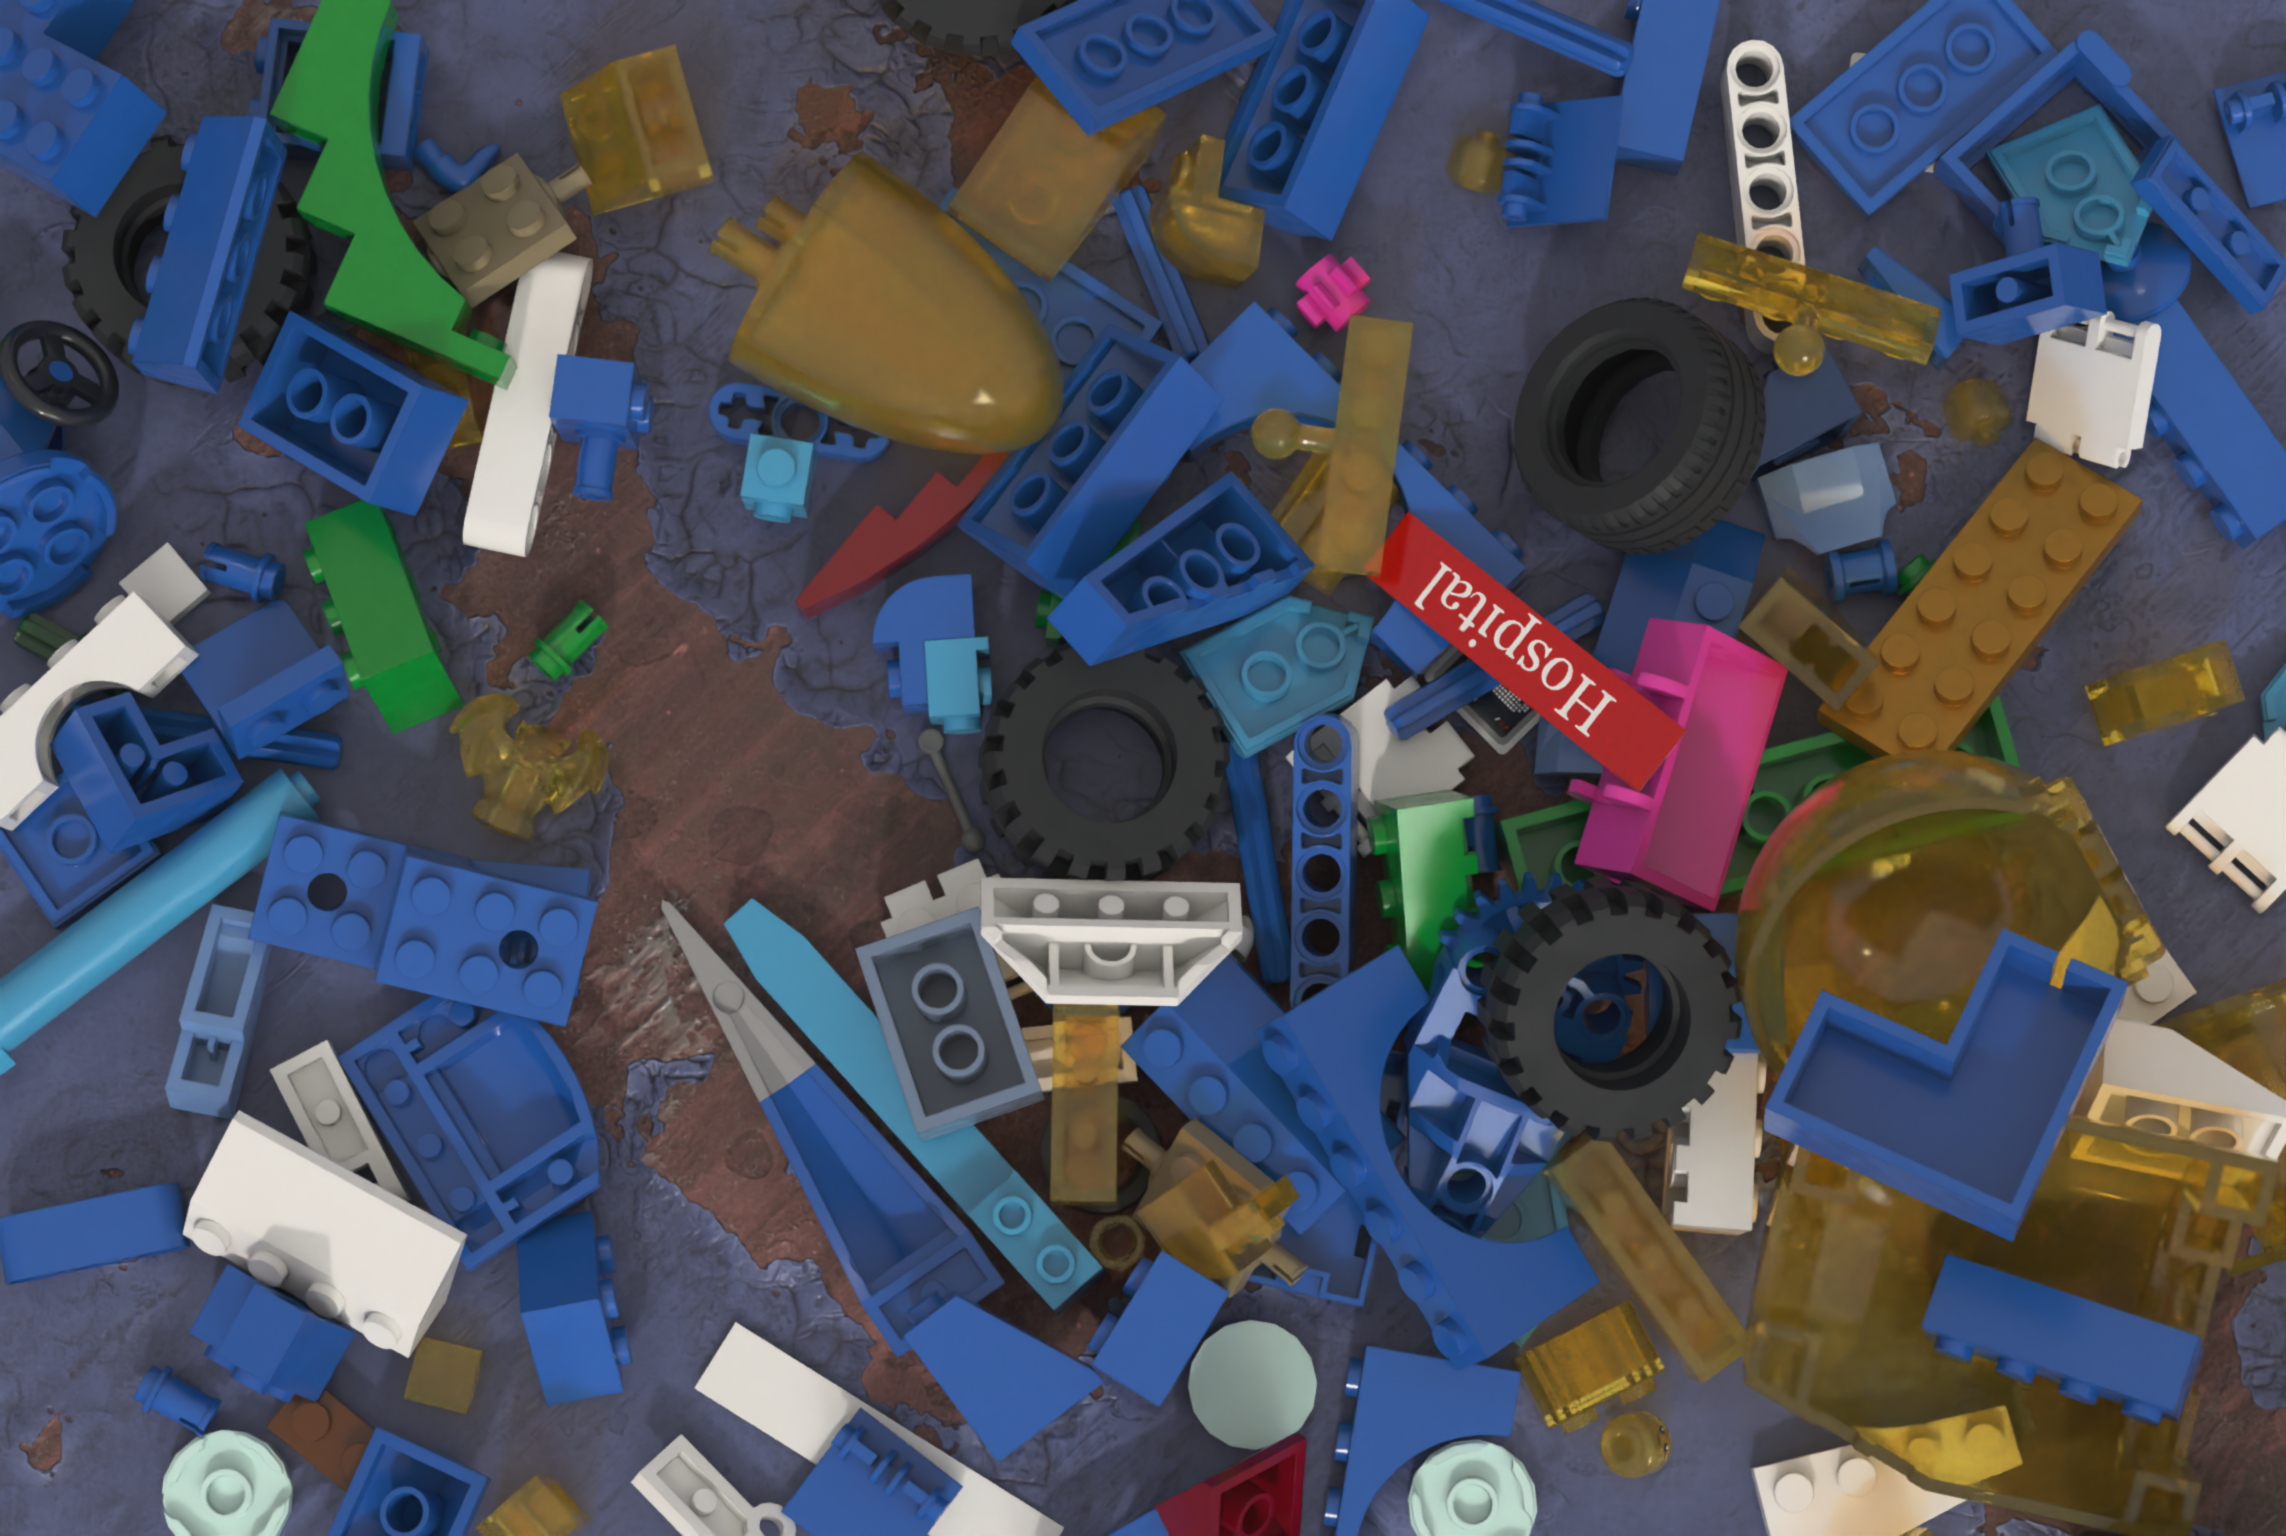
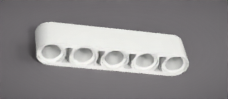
M1749 40L1740 43L1732 50L1721 74L1720 93L1746 331L1749 340L1756 349L1766 354L1779 355L1788 352L1797 345L1810 322L1811 311L1784 66L1781 56L1774 46L1761 40ZM1744 64H1754L1765 73L1767 83L1759 87L1747 86L1737 77L1736 68ZM1753 124L1761 125L1772 134L1774 143L1767 148H1755L1744 139L1742 129ZM1759 185L1774 189L1779 196L1780 206L1772 210H1764L1757 207L1751 201L1749 190ZM1766 246L1780 250L1786 258L1787 268L1778 272L1764 269L1757 261L1756 251ZM1770 308L1783 309L1792 317L1794 323L1793 330L1785 334L1769 330L1764 324L1763 312Z
M556 252L519 277L505 338L507 347L504 352L511 356L517 369L507 390L494 386L464 520L463 545L522 557H528L558 434L549 418L557 354L571 356L576 354L592 281V258Z

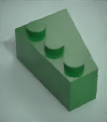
M359 500L305 522L304 524L312 546L304 549L303 555L316 585L325 582L327 584L331 598L321 602L335 637L337 638L345 634L350 651L340 656L354 690L366 687L393 734L463 707L464 703L458 688L454 685L445 669L439 653L443 650L436 633L431 631L419 599L421 595L393 525L384 508L367 503L364 500Z
M1449 789L1374 800L1376 816L1367 818L1370 849L1373 855L1381 854L1384 880H1378L1375 884L1377 906L1382 919L1390 918L1393 943L1384 945V952L1399 945L1427 993L1432 981L1433 964L1444 945L1438 937L1440 930L1456 931L1460 927L1453 915V911L1457 907L1475 915L1479 912L1478 907H1475L1471 874L1479 873L1478 856L1476 851L1468 852L1464 818L1475 817L1474 798ZM1484 952L1474 955L1467 965L1475 968L1483 967L1485 962Z

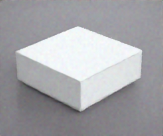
M168 542L119 582L128 595L135 591L149 600L172 626L211 594L210 590Z

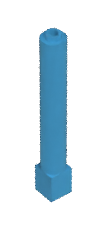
M281 767L0 978V1076L16 1065L10 1054L12 1050L268 858L280 811L314 820L320 818L312 807L322 801V799L300 770H297L288 777Z

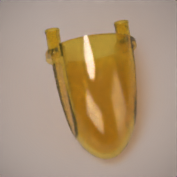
M864 151L859 152L839 171L814 203L808 216L782 200V197L778 194L773 196L763 210L767 214L765 217L762 215L759 217L755 228L782 243L779 248H776L737 223V220L733 217L728 218L717 233L720 239H714L711 243L709 253L719 256L757 281L755 288L758 289V292L736 333L729 352L728 361L782 394L843 423L878 436L926 449L956 454L989 455L1020 450L1039 442L1057 424L1064 403L1065 384L1054 345L1029 302L1003 268L964 228L903 177Z

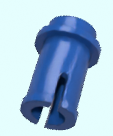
M211 542L207 546L202 558L227 566V569L210 564V566L200 564L199 577L201 581L212 582L249 593L252 600L258 603H262L265 599L274 601L278 598L284 585L286 566L277 562L274 554L266 553L263 557H258L221 546V544Z
M1492 794L1470 796L1474 798L1475 817L1464 818L1468 852L1476 851L1479 873L1502 871L1501 864H1499L1494 814L1500 813L1499 806L1493 807Z
M152 1365L141 1381L133 1399L143 1404L142 1411L146 1414L153 1409L195 1432L197 1436L202 1437L218 1412L222 1400L217 1397L213 1398L171 1375L173 1372L172 1367L167 1365L162 1370Z

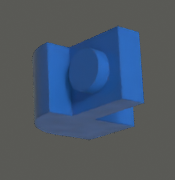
M971 574L930 576L911 581L896 590L886 600L878 613L873 629V646L876 653L899 652V659L887 660L890 698L902 697V707L905 714L928 713L924 641L976 637L974 592Z

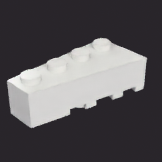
M1731 1053L1734 1059L1727 1074L1715 1071L1708 1081V1084L1715 1090L1703 1105L1695 1098L1681 1108L1686 1115V1119L1671 1128L1667 1126L1660 1229L1725 1235H1740L1752 1231V1222L1756 1220L1758 1208V1184L1754 1183L1755 1158L1760 1156L1762 1144V1119H1756L1757 1093L1763 1094L1765 1088L1766 1055H1759L1758 1053Z

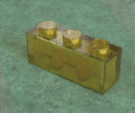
M1053 1004L1050 1201L1053 1205L1118 1206L1121 1010L1119 1005Z

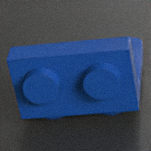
M283 600L269 602L192 646L200 655L180 673L238 760L272 743L278 737L316 715L329 710L335 704L349 697L344 667L340 658L330 644L321 649L318 648L289 604Z

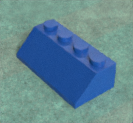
M1285 0L1273 27L1278 37L1271 50L1262 54L1200 194L1210 201L1288 234L1332 241L1344 217L1345 210L1361 173L1369 160L1371 150L1385 118L1393 105L1394 98L1413 54L1418 48L1430 14L1411 0Z
M203 116L198 134L190 133L186 139L181 158V169L187 171L180 195L172 194L168 201L163 222L164 231L169 232L163 256L155 255L150 263L146 278V292L151 293L145 318L138 316L135 319L128 341V352L134 355L132 363L144 376L219 394L288 153L286 147L265 118L257 116Z
M1108 323L957 526L1035 584L1064 599L1084 576L1104 562L1119 540L1130 531L1134 520L1157 489L1168 480L1175 465L1196 437L1206 429L1211 417L1225 398L1180 355Z
M1229 953L1178 1006H1160L1120 1047L1190 1120L1197 1118L1295 1198L1284 1219L1299 1235H1302L1316 1226L1350 1191L1334 1176L1329 1156L1314 1131L1307 1128L1300 1119L1295 1099L1281 1076L1274 1072L1267 1064L1263 1055L1262 1044L1254 1033L1255 1030L1286 1011ZM1380 1110L1386 1144L1389 1152H1391L1406 1136Z

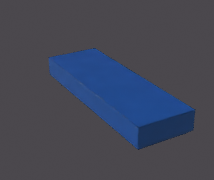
M2172 135L2156 140L2130 184L2249 314L2265 310L2286 275V260Z

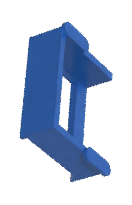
M2085 30L1939 158L1933 176L1936 179L1940 178L2005 247L2002 219L1998 209L2000 202L1970 170L1986 157L1987 150L1999 146L2073 80L2097 104H2101L2106 114L2142 150L2135 156L2140 166L2156 140L2172 135L2181 146L2184 143L2127 85L2132 78L2130 66L2096 31Z

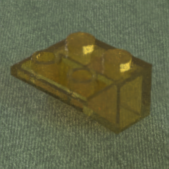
M675 44L613 61L560 94L578 162L593 183V185L586 187V191L594 216L715 182Z

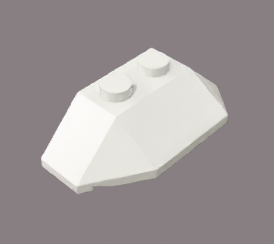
M981 877L980 880L981 936L1045 1003L1178 1006L1242 941L1243 925L1240 883Z

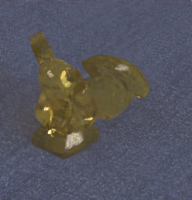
M487 694L477 697L466 704L455 716L449 729L451 734H460L461 757L466 776L468 778L475 776L484 777L485 797L476 802L471 816L480 825L525 844H530L535 834L533 818L548 804L551 805L554 814H560L590 789H592L593 794L600 792L608 770V749L598 734L590 730H584L579 736L578 747L574 754L558 758L572 743L570 740H563L561 735L548 727L534 724L528 725L525 721L520 722L517 728L516 740H513L506 731V724L513 715L520 711V704L512 697L503 694Z

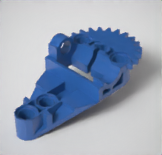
M1524 872L1521 891L1516 893L1505 878L1498 879L1499 899L1493 901L1478 889L1473 893L1479 909L1476 915L1458 907L1453 911L1454 918L1460 927L1456 931L1441 929L1438 934L1440 942L1444 945L1433 964L1432 981L1427 993L1432 1001L1421 1008L1409 1020V1028L1403 1037L1408 1053L1406 1099L1408 1167L1404 1166V1182L1417 1199L1436 1217L1451 1227L1480 1239L1573 1136L1557 1129L1548 1118L1541 1119L1528 1108L1497 1072L1498 1067L1488 1056L1486 1050L1453 1038L1465 1012L1477 1016V999L1487 997L1488 989L1479 981L1483 967H1470L1467 965L1468 961L1478 953L1490 952L1496 954L1492 963L1496 964L1501 952L1493 943L1503 928L1512 934L1520 928L1525 921L1517 913L1531 901L1540 909L1552 903L1549 890L1562 885L1561 876L1557 872H1552L1544 890L1537 888L1532 872ZM1579 878L1572 885V888L1575 891L1584 890L1585 880ZM1616 954L1598 959L1580 970L1563 990L1555 1011L1554 1035L1561 1050L1571 1059L1583 1063H1602L1618 1058L1628 1039L1626 1033L1629 1030L1631 1017L1634 1013L1631 1005L1627 1003L1625 995L1641 994L1642 990L1640 981L1625 976V974L1644 968L1640 955ZM1606 999L1611 1001L1607 1009L1600 1013H1584V1009L1588 1004L1595 1000ZM1470 1168L1477 1170L1471 1178L1464 1181L1449 1179L1453 1173L1460 1169Z

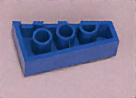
M1230 471L1084 576L1050 613L1047 619L1089 666H1093L1250 615L1288 595L1316 565L1237 476Z

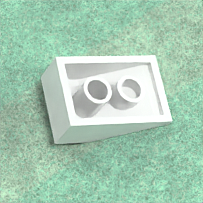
M2135 1018L2115 1020L2073 1112L2072 1150L2259 1185L2264 1184L2286 1144V1100L2176 1031L2149 1025L2145 1021Z

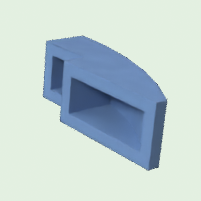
M216 904L211 906L179 1017L182 1030L165 1085L170 1108L226 1119L234 1118L254 1039L272 948L271 944L248 939L254 915L252 911Z

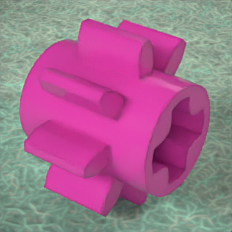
M1330 253L1312 266L1295 283L1304 295L1296 303L1297 306L1295 308L1314 330L1327 321L1335 332H1339L1372 303L1371 299L1363 291L1371 283L1370 280L1372 278L1353 256L1340 265Z

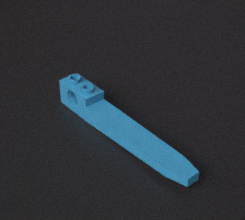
M753 898L723 923L761 986L1058 1317L1106 1274L1099 1262L1017 1171L1010 1166L974 1124L922 1142L916 1132L879 1019L802 934Z

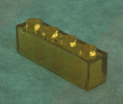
M1586 1134L1551 1159L1542 1169V1172L1690 1379L1702 1384L1755 1346L1611 1142L1594 1141Z

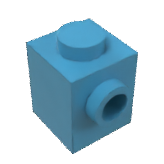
M750 433L740 493L745 509L754 510V517L771 522L790 523L792 516L808 519L818 462L814 443Z

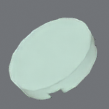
M1255 1320L1226 1325L1206 1339L1191 1363L1188 1382L1193 1412L1207 1432L1229 1446L1251 1450L1265 1448L1299 1431L1314 1407L1317 1388L1312 1358L1298 1338L1276 1324Z
M219 1430L194 1438L175 1455L163 1478L164 1514L168 1527L175 1536H279L292 1513L294 1485L287 1462L271 1443L250 1432Z
M1479 1439L1451 1442L1430 1453L1414 1473L1407 1496L1409 1522L1416 1536H1529L1537 1514L1535 1485L1523 1463L1502 1446Z

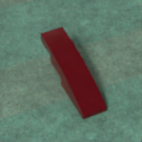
M996 439L957 487L939 472H936L897 519L893 518L876 504L795 600L798 611L807 619H810L870 590L927 553L958 527L959 521L1011 454L1012 450L999 439Z

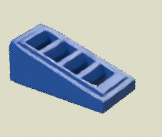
M1873 246L1859 266L1858 271L1930 363L1940 370L1963 339L1962 337H1957L1952 301L1881 248Z

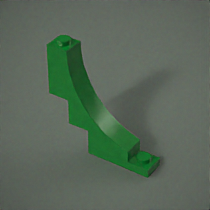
M322 0L273 105L270 116L279 129L324 148L296 209L306 223L351 241L323 304L332 316L507 390L517 369L511 356L504 353L507 344L492 335L476 329H472L469 337L463 335L473 311L466 299L442 279L417 250L394 207L385 179L379 148L378 103L381 76L387 50L400 17L390 0Z

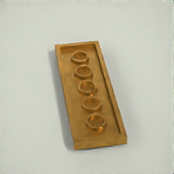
M2035 437L1819 707L1817 722L1926 788L2139 516L2143 499Z

